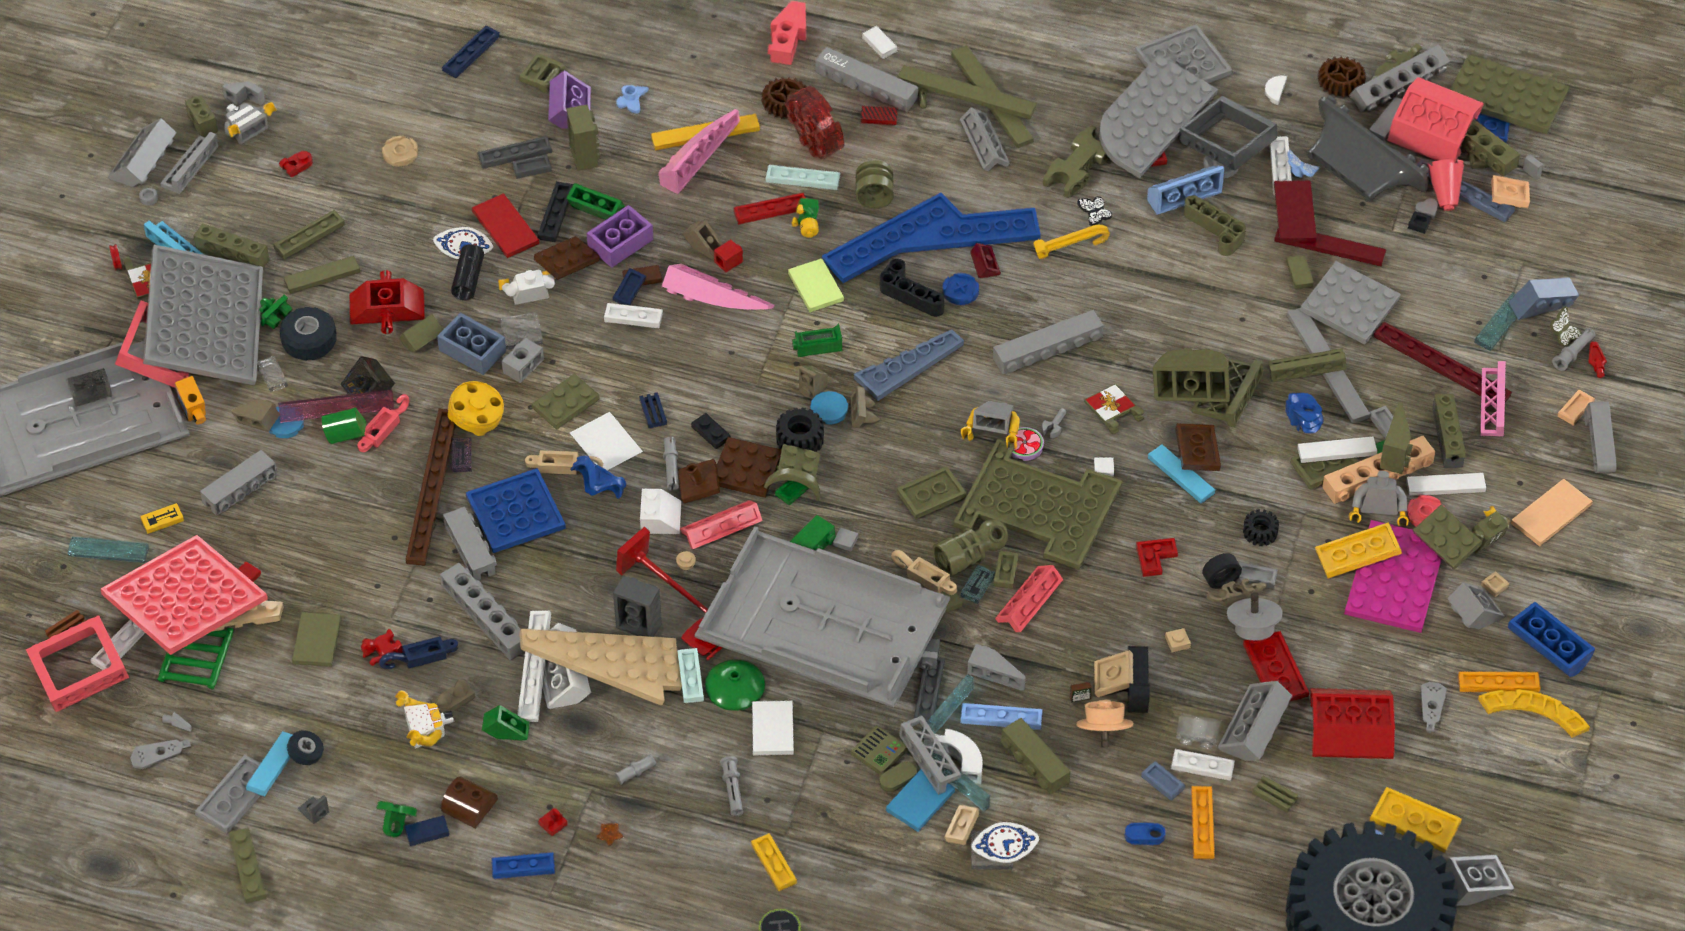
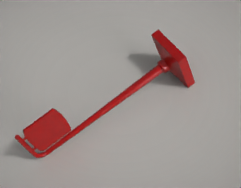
M643 527L617 550L616 571L620 575H623L637 562L642 563L704 613L708 611L702 603L646 557V554L649 552L650 531L646 527ZM701 618L686 630L681 639L691 648H697L701 656L711 653L706 657L707 660H710L723 647L718 646L711 652L717 645L695 638V634L703 619Z

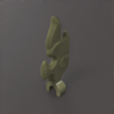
M1416 43L1408 52L1402 51L1401 54L1398 53V50L1389 52L1385 59H1393L1395 63L1385 62L1379 66L1370 80L1421 54L1420 50L1423 47Z

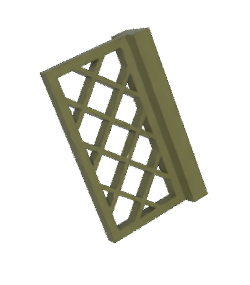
M1228 358L1229 365H1231L1229 374L1235 372L1237 375L1229 379L1230 394H1233L1234 398L1230 399L1229 402H1222L1214 406L1211 402L1196 401L1192 407V413L1227 421L1228 426L1235 428L1264 375L1261 361L1255 360L1251 364ZM1248 369V372L1240 375L1238 370ZM1237 381L1241 382V385L1234 388L1231 385V383ZM1208 403L1210 406L1205 409L1199 408L1200 405ZM1224 407L1227 409L1225 414L1216 411Z

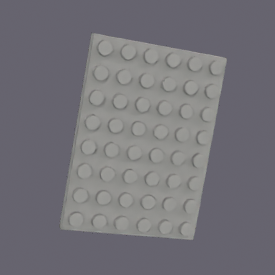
M154 245L152 249L143 364L255 385L257 379L260 329L259 309L261 308L263 267Z

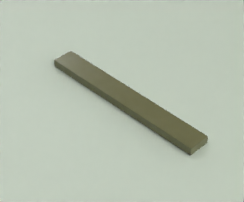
M967 45L951 51V56L972 85L1000 92ZM989 108L1017 148L1033 143L1032 135L1018 116Z
M903 65L897 78L919 88L1026 119H1031L1037 108V103L905 65Z

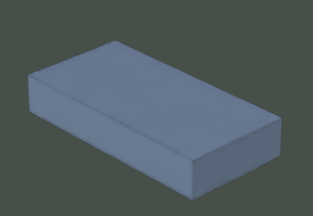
M1156 761L1141 773V777L1171 801L1185 789L1184 783Z

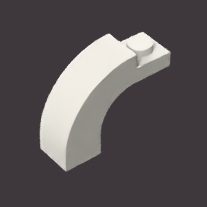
M946 729L945 736L935 734L948 755L955 757L960 762L962 767L961 782L981 784L982 756L977 745L966 735L954 730ZM924 739V745L933 746L931 740Z

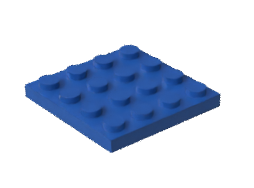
M538 468L466 492V498L493 553L566 529L565 522Z

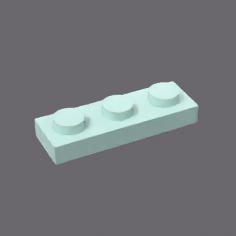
M697 648L677 650L684 703L704 701Z

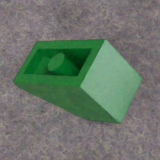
M499 705L484 713L482 731L496 739L525 741L528 739L530 722Z

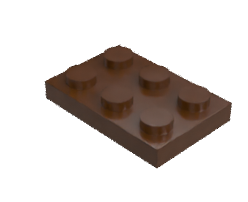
M577 236L534 254V260L557 280L595 264L600 259V256Z
M1177 423L1175 430L1182 470L1220 471L1221 463L1214 425Z

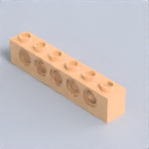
M1420 436L1410 441V444L1413 445L1410 455L1411 460L1408 468L1404 467L1402 474L1380 469L1381 452L1325 475L1322 488L1334 504L1346 501L1354 496L1355 491L1363 483H1367L1369 477H1377L1379 471H1386L1389 473V478L1397 480L1401 476L1412 474L1418 469L1430 466L1434 462L1435 450L1424 436Z

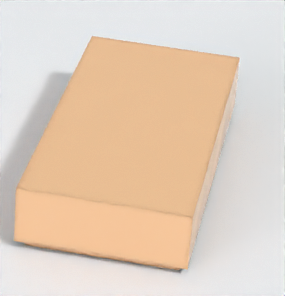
M1578 390L1558 412V417L1574 426L1583 416L1587 404L1594 402L1595 398Z

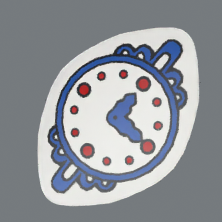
M470 227L449 229L436 235L433 239L435 245L444 254L455 259H459L461 248L464 245H477L483 249L484 254L493 248V244L483 233Z
M1000 822L983 830L972 843V849L989 860L1010 863L1030 853L1038 843L1039 836L1023 825Z

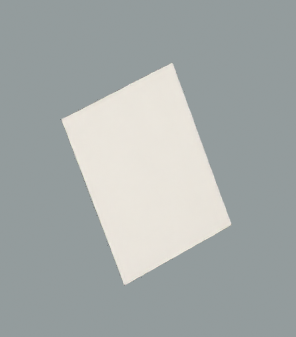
M610 412L570 432L588 456H594L602 460L603 468L606 470L643 452Z

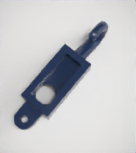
M441 636L404 645L402 646V653L391 652L383 655L380 658L379 665L383 669H392L395 667L394 663H385L395 659L406 662L409 669L444 660L447 657V653L458 649V642L455 639L442 641ZM438 648V650H436V651H432V652H429V651H428V650H431V649Z

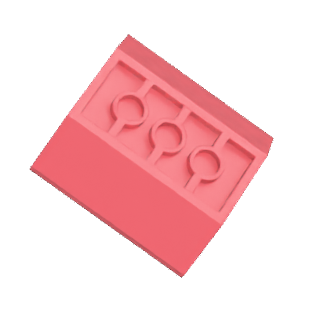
M1417 77L1408 87L1393 118L1387 141L1435 161L1453 159V163H1456L1461 153L1460 146L1473 119L1477 120L1484 103Z

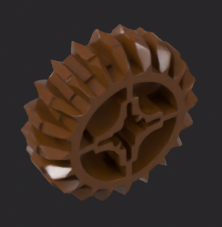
M1334 56L1333 59H1327L1321 65L1318 71V82L1320 87L1323 88V92L1328 91V94H1334L1335 98L1337 96L1342 98L1348 96L1350 98V94L1354 89L1366 82V72L1361 63L1356 62L1355 59L1350 60L1349 57L1342 58L1340 56V58H1336Z
M782 76L781 79L775 78L774 82L769 81V84L765 85L761 99L763 107L768 111L769 115L773 114L774 117L780 116L781 119L783 117L789 119L790 116L796 118L797 114L802 115V112L806 111V107L809 104V92L806 85H803L802 81L798 82L797 78L792 80L789 76L787 79H784Z

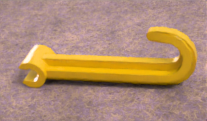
M1098 224L1046 242L1039 239L1033 242L1038 259H1044L1051 251L1103 234L1092 241L1093 245L1101 244L1109 238L1110 232L1106 226Z

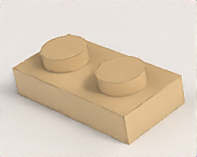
M964 805L958 806L945 834L946 842L966 844L979 815L978 808Z

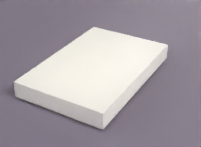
M752 702L753 755H793V702Z

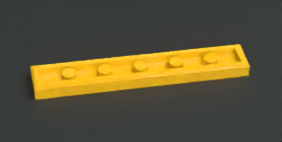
M756 114L740 116V122L727 137L760 131ZM713 122L651 133L654 149L656 151L685 145L691 138Z

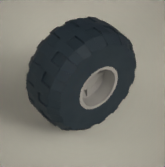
M298 308L289 313L281 323L280 339L282 347L287 354L296 359L307 361L322 358L336 344L337 333L334 320L329 313L319 308Z

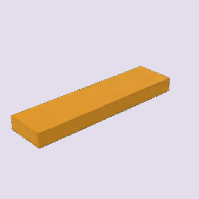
M1539 672L1458 673L1460 692L1516 691V689L1540 692Z
M1192 786L1193 859H1214L1212 786Z

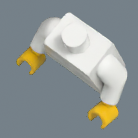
M528 270L525 273L516 274L511 283H509V278L499 279V290H503L508 296H513L515 305L549 298L548 289L554 287L555 277L548 271Z

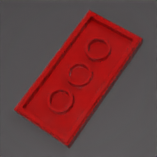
M504 193L472 207V212L506 258L539 244L537 236Z
M1281 631L1274 632L1270 637L1262 640H1243V646L1260 683L1278 681L1292 695L1289 702L1309 697V690Z

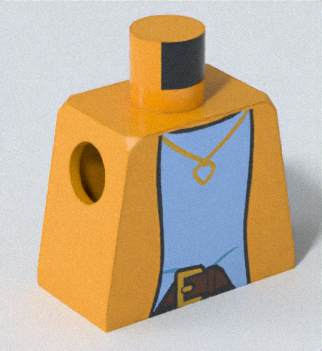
M193 376L175 382L177 401L187 420H194L198 425L206 421L205 402Z

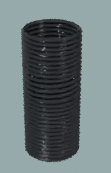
M468 244L461 248L451 288L452 295L457 299L470 300L474 297L484 258L483 249L477 245Z

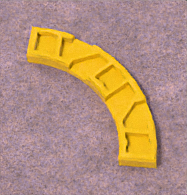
M1516 689V691L1497 690L1479 695L1478 697L1479 702L1488 714L1503 710L1534 712L1556 722L1571 738L1589 731L1590 728L1576 711L1570 710L1561 701L1542 693Z

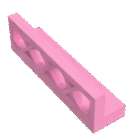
M1498 361V368H1482L1480 436H1504L1506 361ZM1486 374H1497V379L1491 383L1486 379ZM1490 389L1497 393L1492 399L1485 394ZM1490 405L1496 409V412L1492 415L1485 411ZM1491 421L1496 425V430H1485V425Z

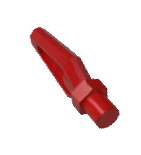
M1595 341L1590 343L1588 363L1593 366L1597 377L1602 378L1605 375L1604 365L1607 363V360L1599 344Z

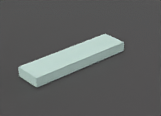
M768 165L766 182L832 190L838 189L840 172Z

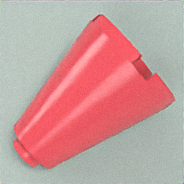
M1453 159L1438 160L1432 162V166L1428 163L1429 176L1440 208H1444V211L1454 210L1459 202L1464 168L1463 161L1458 160V163H1453Z

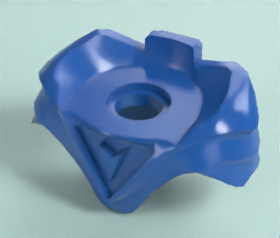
M1290 393L1288 395L1285 412L1291 425L1296 426L1298 431L1302 427L1304 433H1315L1320 430L1324 419L1321 413L1322 407L1317 403L1316 399L1308 393Z
M589 456L577 457V461L573 463L570 469L571 471L576 470L582 473L585 492L591 496L611 490L619 499L624 492V488H626V481L623 477H616L603 467L594 464Z

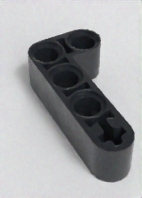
M893 259L880 274L881 293L934 317H939L944 313L945 299L943 294L906 278V263L902 259Z
M1128 646V650L1133 653V683H1129L1128 713H1148L1150 699L1148 646Z

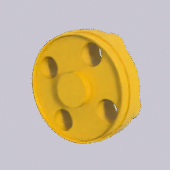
M469 381L460 384L453 391L448 402V418L461 429L472 432L477 436H483L496 428L504 412V403L499 392L492 386L479 381Z

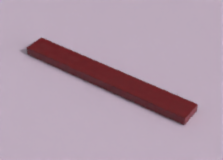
M1383 322L1375 331L1374 338L1481 396V374L1386 322ZM1506 388L1505 402L1511 397L1512 391ZM1493 389L1485 393L1490 399L1497 395Z

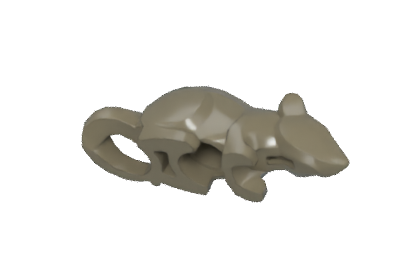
M1247 578L1243 579L1240 585L1232 581L1223 585L1219 593L1207 592V599L1229 607L1236 601L1251 598V593L1253 592L1260 595L1267 584L1261 582L1247 585L1249 583Z

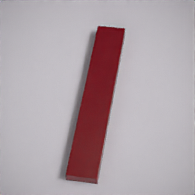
M1278 229L1274 238V242L1381 267L1386 254V249L1319 233H1316V242H1279Z

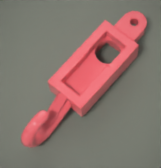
M402 394L396 400L397 403L402 402L398 408L389 410L383 407L365 428V436H362L357 445L360 452H367L372 446L378 448L400 423L399 415L409 405V396L407 394ZM375 430L379 431L376 436L371 435Z

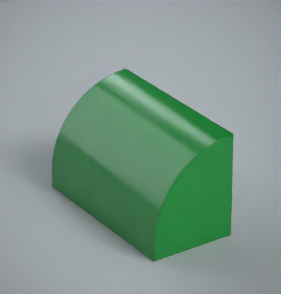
M356 408L322 416V427L328 442L334 444L365 436L366 420Z

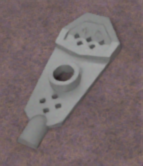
M1427 682L1421 685L1423 721L1427 723V732H1434L1435 724L1440 720L1447 688L1440 683ZM1434 705L1436 708L1430 709L1428 706Z
M188 739L181 742L170 740L137 746L130 760L133 768L145 769L154 763L180 754L183 748L190 747L191 744ZM159 751H164V752H165V753L162 754V755H158V754H157Z

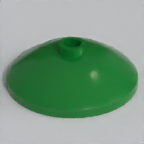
M733 659L721 662L710 670L706 677L705 689L708 698L716 706L726 710L738 711L751 707L752 702L761 699L765 690V679L760 669L754 664L744 660Z

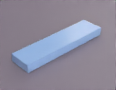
M962 703V724L1006 727L1022 718L1031 729L1041 730L1042 709Z

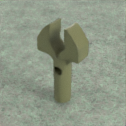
M918 87L920 108L924 109L927 107L926 94L931 93V91Z

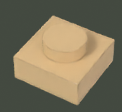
M1184 628L1165 633V638L1171 652L1190 648L1191 643Z

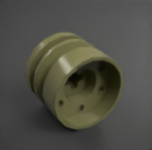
M870 160L858 166L856 169V200L859 204L870 209H879L886 207L892 202L893 169L890 165L879 160Z

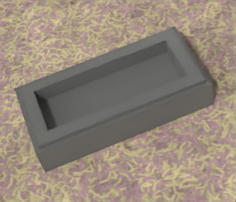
M547 154L512 162L516 179L552 171Z

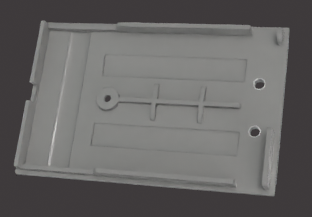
M145 338L142 342L132 344L128 353L143 359ZM123 343L20 374L17 377V381L1 385L0 496L189 436V431L170 386L115 365Z
M754 526L730 569L731 574L726 583L723 582L702 619L695 638L894 708L945 613L950 597L923 588L921 583L822 549L815 551L760 532L758 527Z

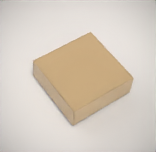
M1495 571L1481 582V586L1496 597L1509 587V582Z

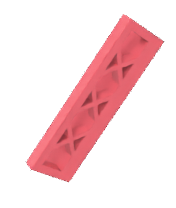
M748 500L684 526L680 530L682 534L687 536L690 548L695 549L763 520L757 503Z
M1054 565L1037 566L995 619L998 623L1009 622L1015 632H1021L1063 581Z

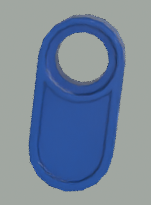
M1130 823L1125 829V840L1133 845H1159L1165 840L1166 831L1158 823ZM1158 831L1161 833V836L1155 838L1150 833Z

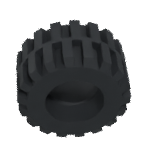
M803 407L801 409L793 408L792 411L789 409L786 411V414L782 413L776 425V443L779 449H782L783 444L815 452L821 450L824 443V424L822 418H819V414L817 412L813 413L811 409L806 410ZM795 432H805V434H795Z

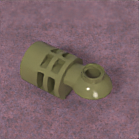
M994 519L985 521L981 524L979 530L975 532L967 527L962 530V533L957 532L952 537H947L933 545L932 551L935 561L941 570L947 572L952 577L966 570L967 567L974 566L976 562H982L985 559V552L1002 549L1008 541V531L1002 522ZM993 530L997 532V539L992 536Z

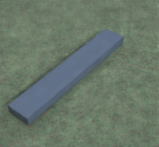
M1421 159L1417 166L1421 164L1427 166L1428 162ZM1462 180L1460 200L1503 222H1506L1514 213V206L1492 202V195Z

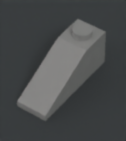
M975 645L968 661L967 674L1024 691L1026 677L996 650L988 646Z

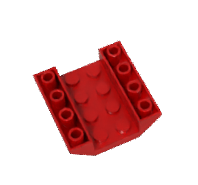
M1310 688V707H1312L1313 714L1312 757L1394 759V699L1390 690Z

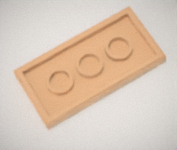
M1563 479L1511 520V524L1538 546H1541L1588 509L1593 501Z

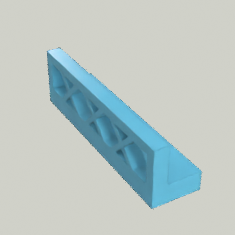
M147 221L144 224L146 237L156 245L183 251L189 249L190 252L203 254L163 221L157 225H154L151 221Z

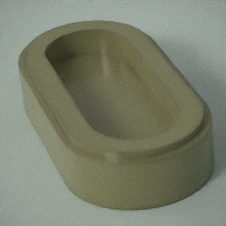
M902 762L887 770L880 776L881 788L892 792L908 784L917 774L916 766L911 762Z

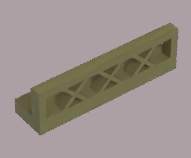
M1343 348L1268 361L1272 382L1347 370L1346 356Z

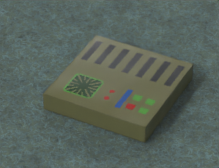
M876 725L851 750V755L879 775H882L908 751V748Z

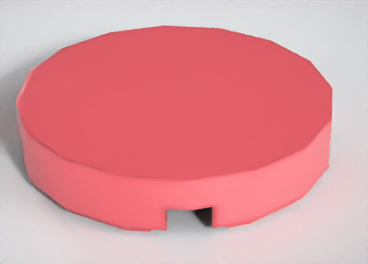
M1420 495L1418 498H1413L1407 505L1406 516L1409 518V522L1417 527L1441 505V501L1430 495Z

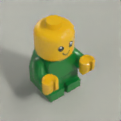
M800 198L796 208L799 218L794 217L791 222L793 227L800 225L801 234L807 238L816 236L819 231L816 220L819 210L817 199Z

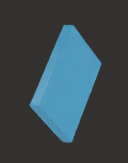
M920 769L886 806V812L919 832L955 792V787L947 783L946 791L938 795L922 769Z

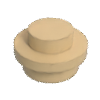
M684 551L677 555L676 563L681 569L689 570L695 565L696 557L693 553Z

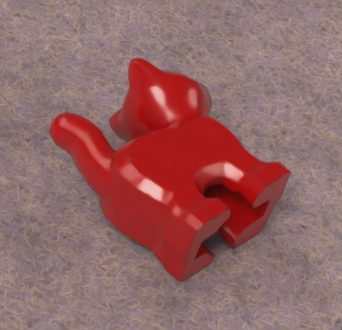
M388 629L385 634L375 639H363L361 650L363 658L371 655L374 651L378 652L379 656L373 657L369 662L371 666H374L387 653H402V644L399 640L394 641V633L391 629Z

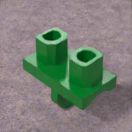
M283 295L277 301L273 297L260 300L262 307L259 310L263 313L260 325L265 326L267 324L275 329L281 322V319L276 314L280 313L283 317H286L292 312L293 308L287 303L288 297L286 295Z

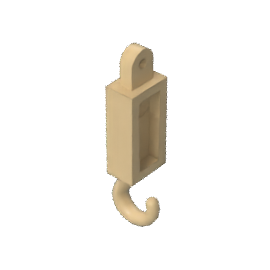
M540 450L539 455L527 456L525 463L527 467L538 468L540 473L577 475L576 470L571 471L570 469L573 463L577 461L579 455L578 452ZM589 456L591 461L603 467V462L600 458Z
M901 550L892 552L891 558L897 566L905 568L907 565L908 578L921 583L922 586L937 593L943 591L948 595H954L957 592V585L950 581V574L920 557L913 561ZM933 577H934V578H937V579H939V581L936 582V581L932 580V578H933Z

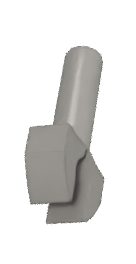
M1060 409L1051 422L1045 420L1042 423L1043 435L1052 428L1050 439L1060 435L1062 427L1058 425L1067 413L1065 409Z

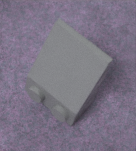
M1497 855L1450 857L1447 861L1445 873H1453L1455 878L1453 890L1458 891L1456 906L1472 905L1514 890Z

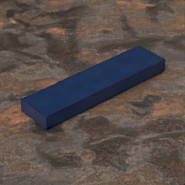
M486 25L442 66V71L457 78L500 38V32Z

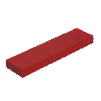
M803 192L733 207V211L739 225L796 213L800 198L806 197Z

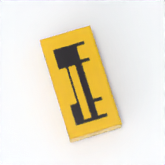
M177 503L140 516L147 534L184 521Z

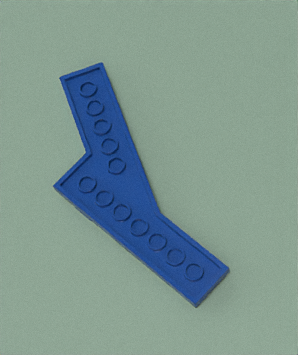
M941 192L822 255V259L839 280L845 283L899 253L975 246L976 243L990 245L1039 240L1041 234L1035 208L962 214Z

